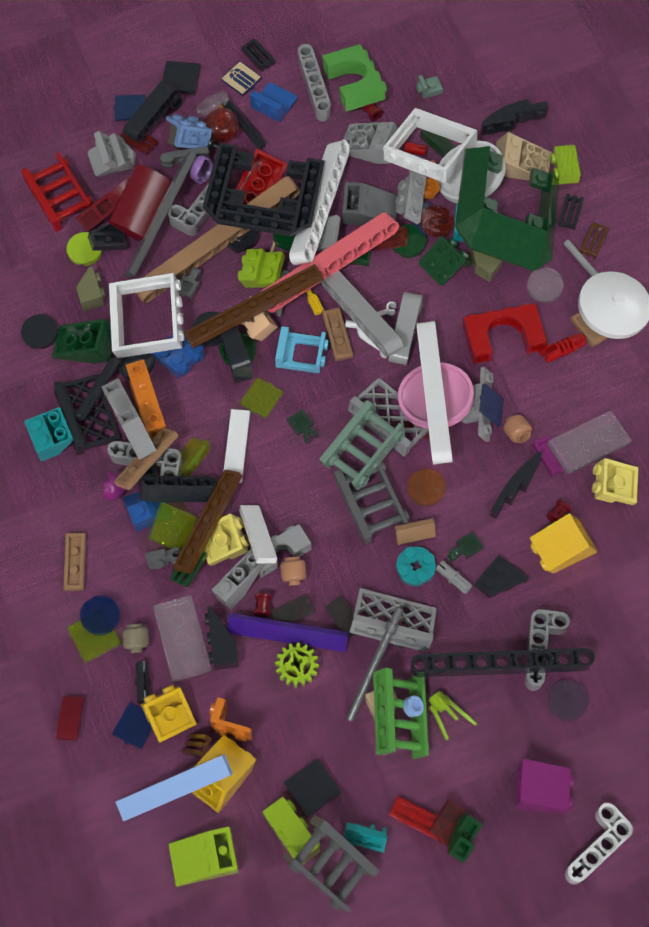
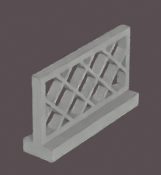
M380 378L375 380L358 397L355 396L350 400L348 411L353 415L364 404L361 401L363 398H372V404L375 409H386L387 416H379L376 412L375 415L385 422L387 421L389 425L390 421H400L404 426L403 421H408L403 416L399 405H389L388 398L398 400V392ZM379 385L385 390V393H375L374 389ZM375 398H385L386 405H375ZM389 409L399 410L400 416H390ZM372 421L365 424L384 441L390 435ZM414 425V428H404L406 432L414 433L415 438L409 441L404 436L393 448L405 457L410 449L429 432V429L417 428L416 425Z
M362 588L359 589L350 633L381 641L387 622L380 621L378 618L385 616L390 621L392 616L389 613L393 612L396 606L400 608L407 607L411 612L406 615L403 612L399 622L404 621L409 627L399 626L396 633H393L389 643L428 653L433 641L437 608ZM362 596L371 598L373 602L366 604ZM388 602L392 607L385 609L381 603ZM377 606L381 612L374 614L370 608ZM362 611H366L370 617H365L358 614ZM420 613H430L431 617L424 619ZM416 616L420 622L413 624L409 618ZM424 626L428 633L419 631L417 628Z

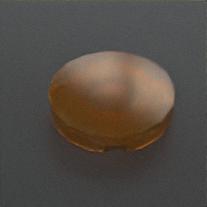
M432 469L414 472L407 484L408 495L412 501L421 506H433L439 503L446 491L442 475Z

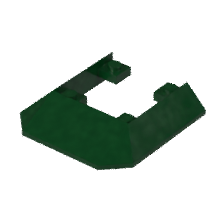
M491 146L465 149L455 228L468 248L530 271H535L552 261L559 183L554 171L552 170L550 173H547L537 168H533L530 171L529 186L541 190L539 216L529 213L524 223L497 213L498 201L485 197L487 173L491 171L498 174L501 171L503 155L490 151Z

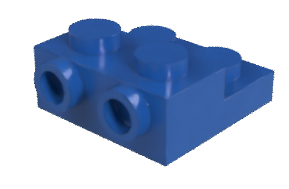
M184 335L182 348L155 352L152 355L179 379L182 375H186L195 363H199L205 353L201 345L192 348Z

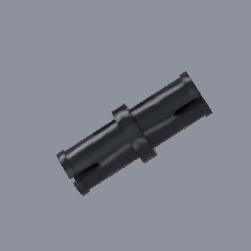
M146 661L135 663L137 704L144 703L143 698L149 696L151 680L148 673L149 663Z

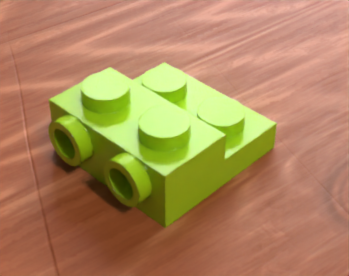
M247 249L246 255L242 256V270L238 271L239 281L245 288L270 286L280 278L285 258L284 253L265 252L264 249Z

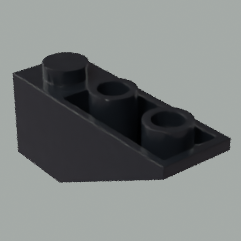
M208 606V613L204 615L205 624L210 627V632L206 633L208 645L211 644L212 652H208L209 663L214 665L215 670L239 667L236 642L211 606Z

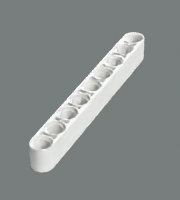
M346 140L330 143L326 147L322 158L325 162L312 226L297 233L289 254L293 265L309 263L314 259L350 152L349 144Z
M435 321L416 323L433 465L450 463L453 460Z

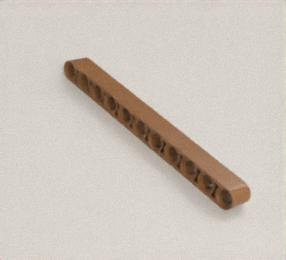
M287 176L246 205L278 210L280 198L295 199L300 193V188ZM218 224L143 278L174 273L177 280H180L183 275L186 276L191 273L194 267L198 268L226 248L229 242L233 243L237 240L236 237H241L250 230ZM168 288L137 292L136 294L143 303H148Z

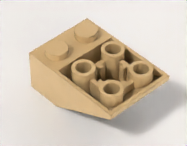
M507 132L496 142V147L502 153L505 161V177L529 180L530 171L533 168L549 173L550 154L552 152L510 132Z

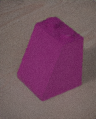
M523 759L518 766L516 809L567 814L573 806V796H570V788H573L574 775H571V769Z

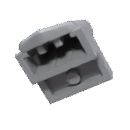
M100 130L94 133L96 147L88 151V156L96 176L103 177L134 168L136 153L125 143L124 138L116 133L108 136Z

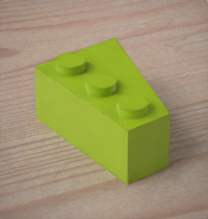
M282 797L263 810L262 813L292 858L295 859L311 838V834L307 830L308 825L302 817L298 818L295 814L296 808L291 800L286 801ZM320 842L316 844L301 865L320 853Z

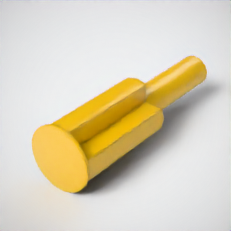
M311 289L306 291L308 302L314 314L320 315L324 308L317 295L313 294Z

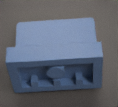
M178 114L166 116V120L177 127L174 145L177 147H207L210 142L212 129L206 126L205 122L199 121V118L194 116H188V118H183V116Z

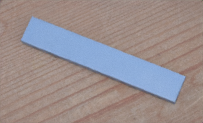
M225 754L124 797L115 803L123 821H126L232 775L233 772Z

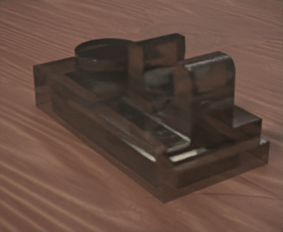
M302 595L271 611L275 621L296 623L315 613L307 595Z
M339 596L327 604L325 610L340 631L349 632L348 639L356 635L350 633L354 613L343 597Z

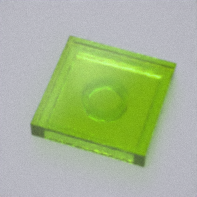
M161 502L148 539L171 549L177 547L181 552L193 530L197 517Z
M103 609L67 627L85 663L121 644Z

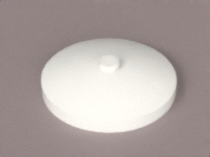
M477 141L474 147L491 146L490 151L502 155L500 150L489 142ZM462 144L449 151L440 161L439 165L445 167ZM504 158L502 159L501 171L498 174L491 171L487 173L485 197L492 194L504 178L506 169ZM463 162L447 183L439 181L441 194L447 200L458 203Z
M602 272L592 276L583 285L578 297V308L584 322L596 333L608 338L624 339L638 334L649 321V294L641 283L629 275L620 272Z

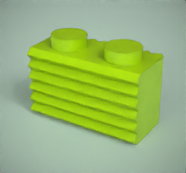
M555 146L553 153L550 154L551 164H554L555 168H553L559 185L579 183L581 173L576 146Z

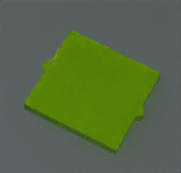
M257 377L240 401V404L251 410V413L255 412L266 419L283 395V391L272 386V383L268 384Z

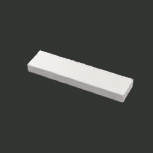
M231 409L224 470L240 472L243 476L250 411Z
M240 505L239 511L256 563H276L277 556L259 505Z

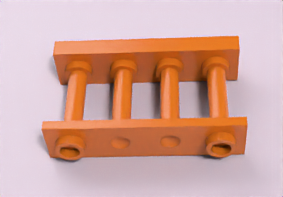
M140 360L126 364V369L140 419L152 440L166 425L145 361Z

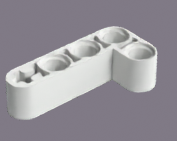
M604 803L597 809L595 818L606 832L567 867L565 878L570 884L582 882L631 836L633 831L631 823L613 804ZM603 809L608 810L611 813V819H605L601 811ZM618 825L626 829V835L618 834L616 830ZM605 839L610 842V850H606L602 847V840ZM587 854H593L595 856V864H590L587 862ZM582 865L584 869L574 878L572 876L573 870H577Z

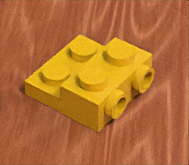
M174 685L167 686L162 689V694L155 696L154 693L143 698L144 703L141 704V707L159 743L197 725L184 694L178 686L175 688Z

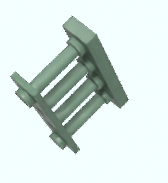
M368 400L361 406L319 459L327 469H330L331 466H336L354 479L352 485L357 491L368 483L370 475L394 445L404 438L406 432L401 423L394 428L375 415L376 409ZM372 421L390 434L384 443L363 430L367 422ZM356 436H360L378 449L372 458L351 444ZM344 451L350 452L366 464L360 473L339 459Z

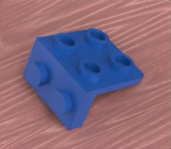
M268 83L261 93L253 90L250 94L251 108L279 123L297 101L295 94L273 83Z

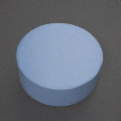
M413 695L404 700L403 709L409 717H416L422 714L424 705L418 696Z

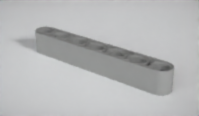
M339 270L321 281L324 289L386 357L403 348L402 340Z

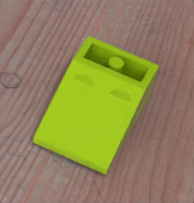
M230 827L207 831L169 844L176 887L239 873Z

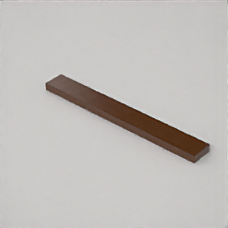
M313 264L184 331V335L191 347L194 348L323 281L324 277L317 266Z

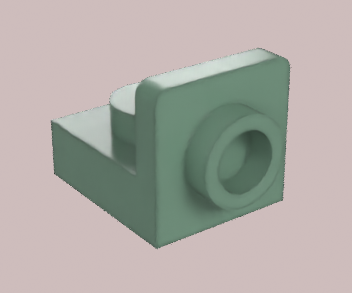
M422 75L418 76L416 89L418 93H421L423 99L443 93V88L437 76L425 80Z

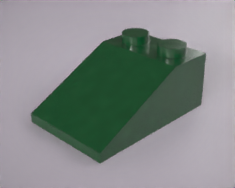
M106 319L60 325L52 358L91 364L108 362L112 353L111 324Z

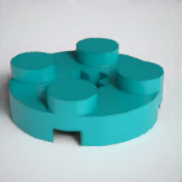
M407 547L399 555L396 563V570L400 579L410 586H421L427 581L429 582L433 578L436 569L434 555L421 547ZM417 562L421 566V569L417 568V570L414 571L413 566H411V564Z

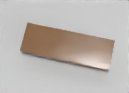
M340 307L322 311L335 362L353 358Z
M66 533L64 591H84L85 533Z

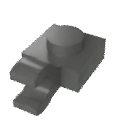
M194 267L188 277L182 276L180 279L181 290H179V295L189 300L192 299L200 286L198 282L202 276L200 269Z
M176 547L169 551L160 549L145 553L149 569H160L169 565L168 562L175 564L178 557L174 556L180 554V551Z

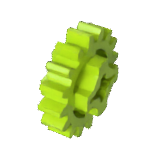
M297 643L296 647L289 644L288 650L284 647L282 648L283 655L277 654V658L280 661H276L275 666L280 668L276 669V674H282L280 680L286 679L287 686L292 682L295 688H297L298 683L305 687L306 680L311 683V676H317V672L314 669H319V664L315 663L318 661V656H313V649L307 651L308 645L301 648L300 643ZM290 655L289 661L284 664L285 659ZM294 658L296 659V662H298V664L300 665V672L298 671V668L294 666ZM310 666L308 673L304 675L305 669Z

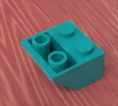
M60 407L24 421L41 462L59 455L73 441Z

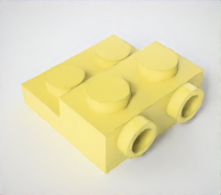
M606 458L595 464L593 474L596 475V481L592 485L595 499L609 503L618 501L629 505L637 503L638 467Z
M230 513L220 519L204 549V552L208 555L206 558L208 565L213 566L228 558L234 559L249 552L247 546L250 545L248 537L242 533L241 529L244 528V524L241 518H237V516Z

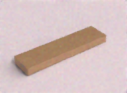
M162 428L151 440L157 451L140 460L136 456L115 479L114 483L120 488L130 490L178 437L176 431Z

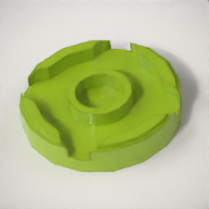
M89 232L78 233L68 241L67 254L76 265L89 266L101 258L102 250L92 251L88 240Z

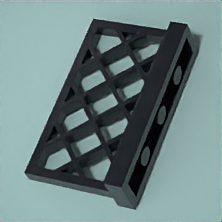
M97 375L66 383H61V381L53 383L57 403L73 437L72 445L76 455L84 454V450L120 441V435L104 392L99 397L102 401L99 407L94 405L92 408L96 410L93 417L88 415L86 418L91 421L87 428L79 425L80 420L75 417L78 410H75L73 405L76 401L81 404L84 400L78 397L82 391L89 393L90 390L85 388V385L93 381L96 382L98 379ZM75 387L79 390L74 396L67 392V388ZM100 412L108 417L105 423L96 419ZM93 423L102 426L99 433L90 430ZM105 428L113 431L114 436L107 438L102 434ZM87 433L96 437L94 442L86 444L84 438Z

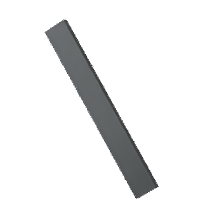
M190 151L185 155L156 211L145 237L142 239L124 274L125 277L130 279L136 275L196 157L195 153Z

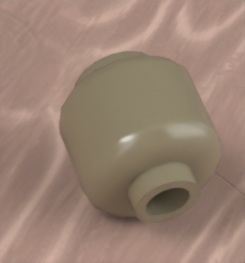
M143 624L127 625V628L122 631L123 647L131 649V653L143 652V648L149 646L148 629L143 627Z

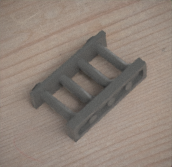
M383 461L372 473H377L381 482L357 492L351 491L349 487L354 480L347 474L344 475L341 469L334 472V480L364 545L372 543V536L375 532L397 523H401V525L408 524V521H410L407 511L402 510L384 472L386 467ZM385 489L389 497L387 500L364 509L362 507L359 508L357 504L358 499ZM393 506L397 514L374 525H367L364 520L367 515Z
M314 815L309 821L315 826L314 834L295 859L287 854H284L283 858L289 862L287 864L289 869L296 874L300 872L331 900L329 904L337 911L343 909L349 913L351 909L343 903L362 876L369 874L375 878L379 870L328 822ZM326 836L329 839V845L309 871L306 870L301 864L319 840ZM340 849L343 852L341 855L342 859L322 884L315 877L335 850L338 851ZM354 862L357 865L355 867L356 871L339 894L335 896L330 891V888L347 865Z

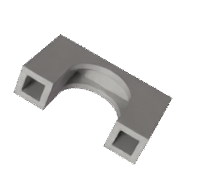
M119 378L102 386L139 460L157 451Z

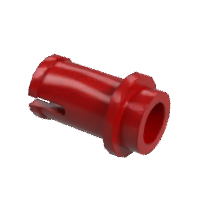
M409 141L405 143L404 152L425 156L426 145L415 144Z

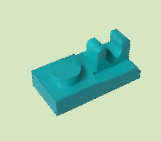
M347 822L344 838L352 845L384 853L388 837L386 836L387 828L383 827L381 832L374 830V824L369 829L359 824Z

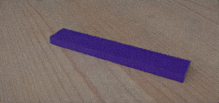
M232 613L228 617V632L230 634L291 644L300 643V645L304 646L308 645L310 647L346 652L349 632Z

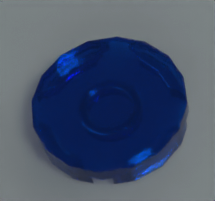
M94 596L83 604L80 610V620L83 627L89 633L105 635L117 627L120 621V610L112 598Z

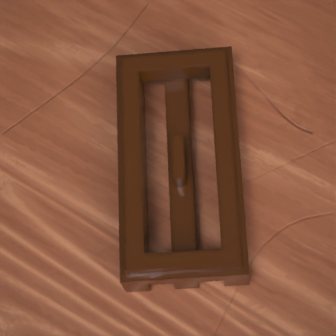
M593 222L579 252L581 254L585 253L588 257L589 255L593 256L592 258L596 260L610 228ZM596 227L598 228L597 232L589 248L587 249L585 247L591 237L594 228ZM601 230H603L604 233H603V235H602V237H601V239H600V241H599V244H598V246H597V248H596V250H595V252H594V251H592V249H593V247H594V245H595V243H596V241H597V238H598V236H599Z
M190 733L188 737L191 738V741L185 742L184 745L188 747L187 749L182 748L181 752L188 756L204 757L212 738L203 734ZM193 747L202 748V749H201V751H199V750H194Z

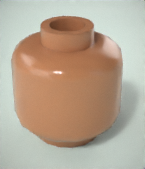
M515 415L506 419L503 430L512 442L524 443L530 438L532 427L523 416Z
M300 557L284 558V562L280 564L282 581L289 582V586L301 585V581L307 578L305 561L300 560Z

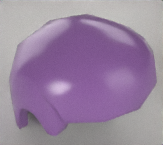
M203 155L194 159L189 169L192 180L199 184H204L208 180L213 169V163L210 162L211 159Z

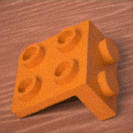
M217 697L216 703L212 702L209 711L211 715L210 723L215 733L220 736L233 735L235 736L234 739L241 742L251 741L253 735L250 728L224 721L228 710L226 699Z

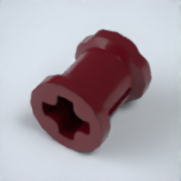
M375 103L361 107L369 115V119L372 122L380 119L383 115V110L378 108Z
M557 500L556 506L546 516L550 522L554 523L563 518L567 513H570L572 509L566 502Z
M256 593L255 610H253V615L269 617L271 615L269 605L272 595Z

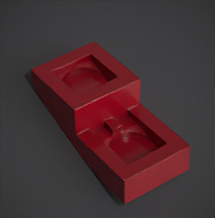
M63 696L57 727V739L77 741L81 726L80 718L84 706V697Z

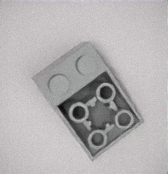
M394 122L349 124L343 139L349 144L350 152L348 156L376 164H390V162L384 160L383 147L397 131L396 124Z

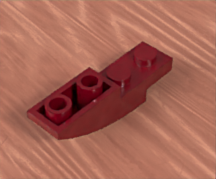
M129 178L76 217L86 232H89L113 213Z

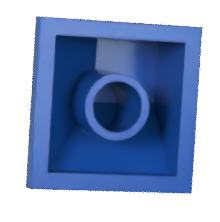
M139 491L123 497L136 532L172 518L166 502L143 501L139 497Z

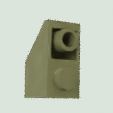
M470 249L475 274L491 282L501 269L503 261Z
M93 266L88 268L76 287L83 311L105 306L103 298H106L103 287L99 288L98 286L101 280L99 273H94Z

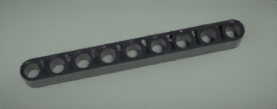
M588 648L418 654L412 658L410 670L416 677L576 672L590 669L595 660V655ZM565 657L569 663L562 664L558 658ZM579 657H587L589 663H582ZM524 658L528 664L521 666L517 659ZM538 658H545L548 661V664H540L538 662ZM504 659L507 665L504 667L499 666L497 660ZM461 660L465 662L466 667L459 668L455 662ZM484 660L487 666L479 667L476 661ZM442 661L446 667L438 669L435 663ZM422 662L425 668L418 670L414 667V664Z

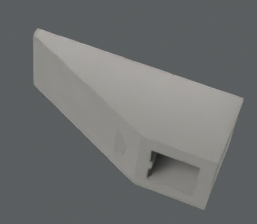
M251 548L212 589L213 593L219 601L232 610L246 595L265 563H256Z

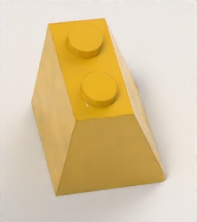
M570 513L530 537L532 550L535 554H539L542 559L540 561L541 566L545 571L548 570L553 574L598 552L580 520Z
M225 735L194 766L196 767L225 754L233 774L192 792L218 814L251 773L256 762L251 753L244 751L234 740L227 738Z

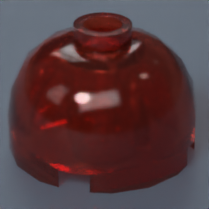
M224 107L216 108L206 116V127L212 129L211 140L213 139L217 143H228L235 138L239 129V122L236 115L230 109Z

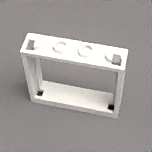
M415 108L384 145V160L447 183L463 162L464 150L474 148L477 144V130ZM416 127L462 143L445 167L398 149Z
M174 273L109 283L112 352L117 358L182 348L184 332L181 330V324H183V316L180 313L182 299L179 296L181 282L177 280ZM170 287L173 338L124 346L122 295Z

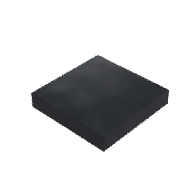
M166 60L162 81H166L178 89L180 94L195 95L200 64Z
M318 758L284 782V785L307 818L342 794Z

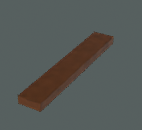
M223 471L215 490L212 492L173 566L176 571L192 574L243 477L240 472Z

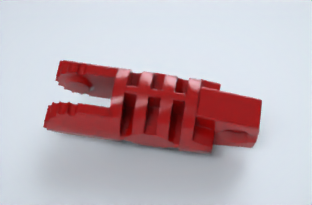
M582 333L568 336L541 348L539 354L543 357L545 356L544 359L547 363L552 362L583 347L586 344L585 336Z

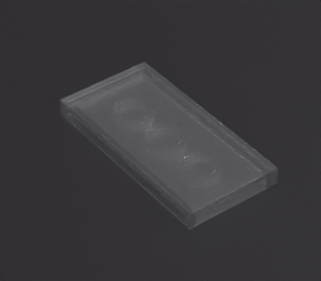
M609 411L549 440L547 445L566 473L570 474L630 444L632 440L612 411Z
M189 595L154 605L153 609L172 682L211 672L192 596Z

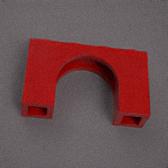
M526 303L514 308L506 307L498 311L489 310L477 315L469 314L463 318L462 327L473 364L491 361L493 352L488 332L499 325L512 326L519 331L527 354L539 352L547 344L536 303Z

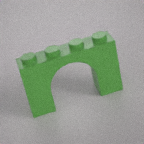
M361 44L322 55L323 69L329 79L351 73L364 77L358 82L339 87L340 101L346 112L385 100L386 84L384 81H381L379 72L375 71L373 61L369 60L368 53L362 48Z

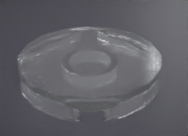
M225 91L218 92L203 100L196 107V110L202 116L211 114L220 108L219 105L221 103L225 105L229 97Z
M551 268L533 271L527 282V289L530 295L541 302L556 300L564 288L562 276Z

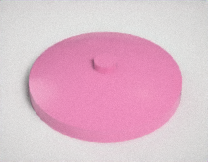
M440 363L448 427L460 422L471 410L474 402V390L470 378L463 370L448 363ZM419 366L407 374L401 382L398 390V401L400 410L408 421L416 426L429 429L422 368Z

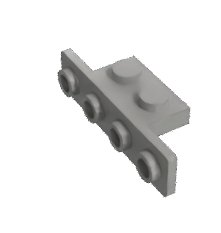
M410 170L409 175L398 184L397 189L399 191L395 201L397 204L396 212L401 215L404 213V218L418 224L421 221L426 176Z
M481 367L480 384L473 385V405L469 413L462 419V422L466 424L479 421L478 435L485 442H488L492 434L491 421L479 412V397L481 396L482 384H487L492 389L494 378L493 374L486 367Z

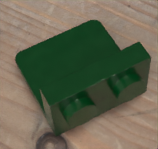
M443 236L436 241L419 261V265L441 286H444L462 266L469 268L473 263L469 259L470 255L465 250H460L457 247L458 243L450 237L448 239Z

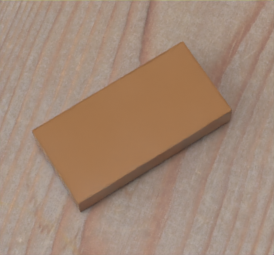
M580 312L571 317L570 321L585 336L586 341L591 347L607 339V337L592 330L584 322Z
M433 518L395 526L397 544L401 545L436 537Z

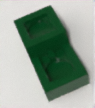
M464 812L452 834L447 853L465 863L475 847L472 841L483 824Z

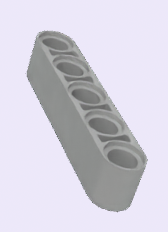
M302 44L298 48V63L317 120L327 121L331 116V105L314 50L311 45Z

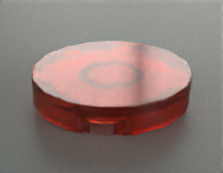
M430 205L422 210L419 225L423 231L433 237H444L451 233L454 226V218L446 208Z

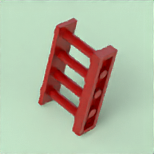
M59 152L56 153L58 163L36 174L30 173L28 168L21 170L25 183L55 232L62 229L60 222L63 218L85 207L88 209L94 204L90 196L86 197L68 168L70 165L65 157L62 158ZM60 169L65 173V176L43 187L37 184L38 180ZM67 182L72 184L73 189L51 200L50 198L46 199L45 195L47 192ZM77 194L82 200L59 213L53 210L55 205Z

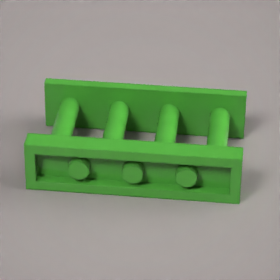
M390 668L373 672L376 755L396 752V748L412 750V759L429 756L425 677L413 676L409 680L393 678L392 669ZM393 687L409 689V697L413 695L418 696L424 705L422 714L410 717L411 721L395 719L394 707L403 708L404 700L393 697ZM395 727L411 729L412 742L396 740Z

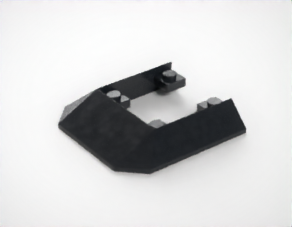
M219 143L203 203V209L217 224L285 236L295 235L312 226L325 160L307 158L306 163L289 160L286 177L289 176L293 179L302 180L299 198L295 200L281 197L278 210L243 204L245 191L229 188L234 169L251 171L254 154L237 151L236 145Z

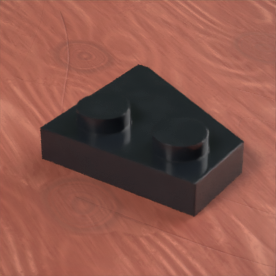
M104 224L99 229H94L88 234L92 251L127 249L128 244L124 233L112 224Z
M498 555L477 580L474 587L488 598H492L502 591H508L518 584L526 583L529 577Z

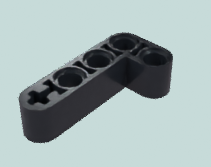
M161 81L125 124L123 133L135 142H141L169 108L177 111L181 107L183 99L179 90L166 81Z
M238 326L219 334L235 384L253 379L251 363Z
M151 466L138 480L139 497L146 502H208L216 488V480L212 477L158 476L154 466Z

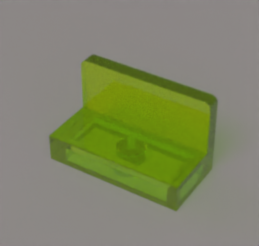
M192 437L182 449L180 454L183 465L180 469L183 476H191L210 452L211 448L208 441L202 439L200 442Z

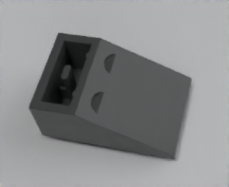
M345 182L342 224L364 225L384 212L396 220L397 204L395 201L398 195L364 183Z

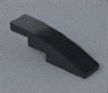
M542 452L536 453L510 478L491 509V517L498 518L504 503L512 505L518 490L527 491L540 462Z

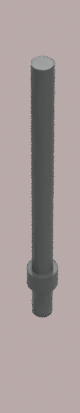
M396 606L390 621H387L385 625V633L347 714L346 719L352 722L373 679V672L377 670L393 633H396L399 627L398 622L403 613V609Z

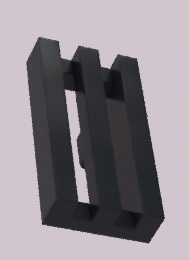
M255 38L241 47V51L261 72L264 71V68L268 69L270 65L275 64V60ZM258 51H259L268 61H265V60L261 57V55L258 53Z
M566 193L558 226L575 230L584 197L576 198L577 195L572 197ZM572 201L566 223H564L563 218L567 203ZM575 202H576V203H579V204H578L577 211H576V215H575L574 222H573V225H572V224H569V223H570V219H571V216H572L573 208H574V205H575Z

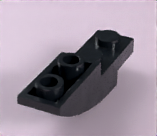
M528 99L500 108L482 122L481 136L503 131L508 132L515 129L516 123L545 118L548 111L547 101L529 104Z

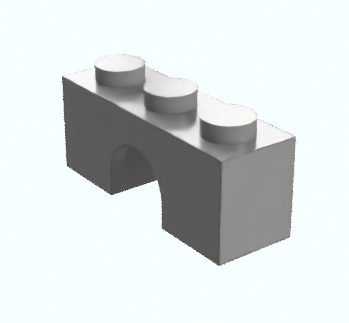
M300 524L288 527L279 536L274 535L270 537L275 553L280 550H287L293 557H299L312 550L311 542ZM277 562L265 563L259 572L260 578L278 569Z

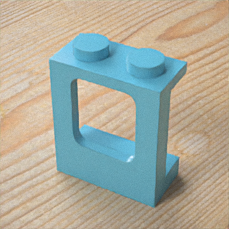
M281 326L275 358L276 367L320 373L321 367L325 366L326 356H323L324 350L327 351L329 340L326 339V332H322L321 337L290 333L289 327ZM295 345L318 346L316 364L293 361Z

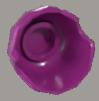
M113 469L107 472L110 478L109 481L103 482L105 486L103 497L110 501L118 499L125 492V489L118 487L114 483L121 473Z

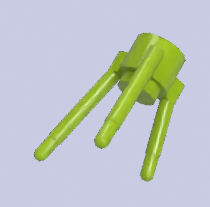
M442 691L435 693L429 699L432 705L429 709L434 714L445 740H448L449 737L437 712L438 710L440 713L446 710L457 721L458 717L449 707L452 706L474 726L477 725L475 720L457 706L448 695H444Z

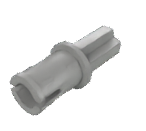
M444 560L440 563L441 566H437L436 571L442 574L449 584L452 583L464 594L470 591L472 585L460 575L459 571H455Z

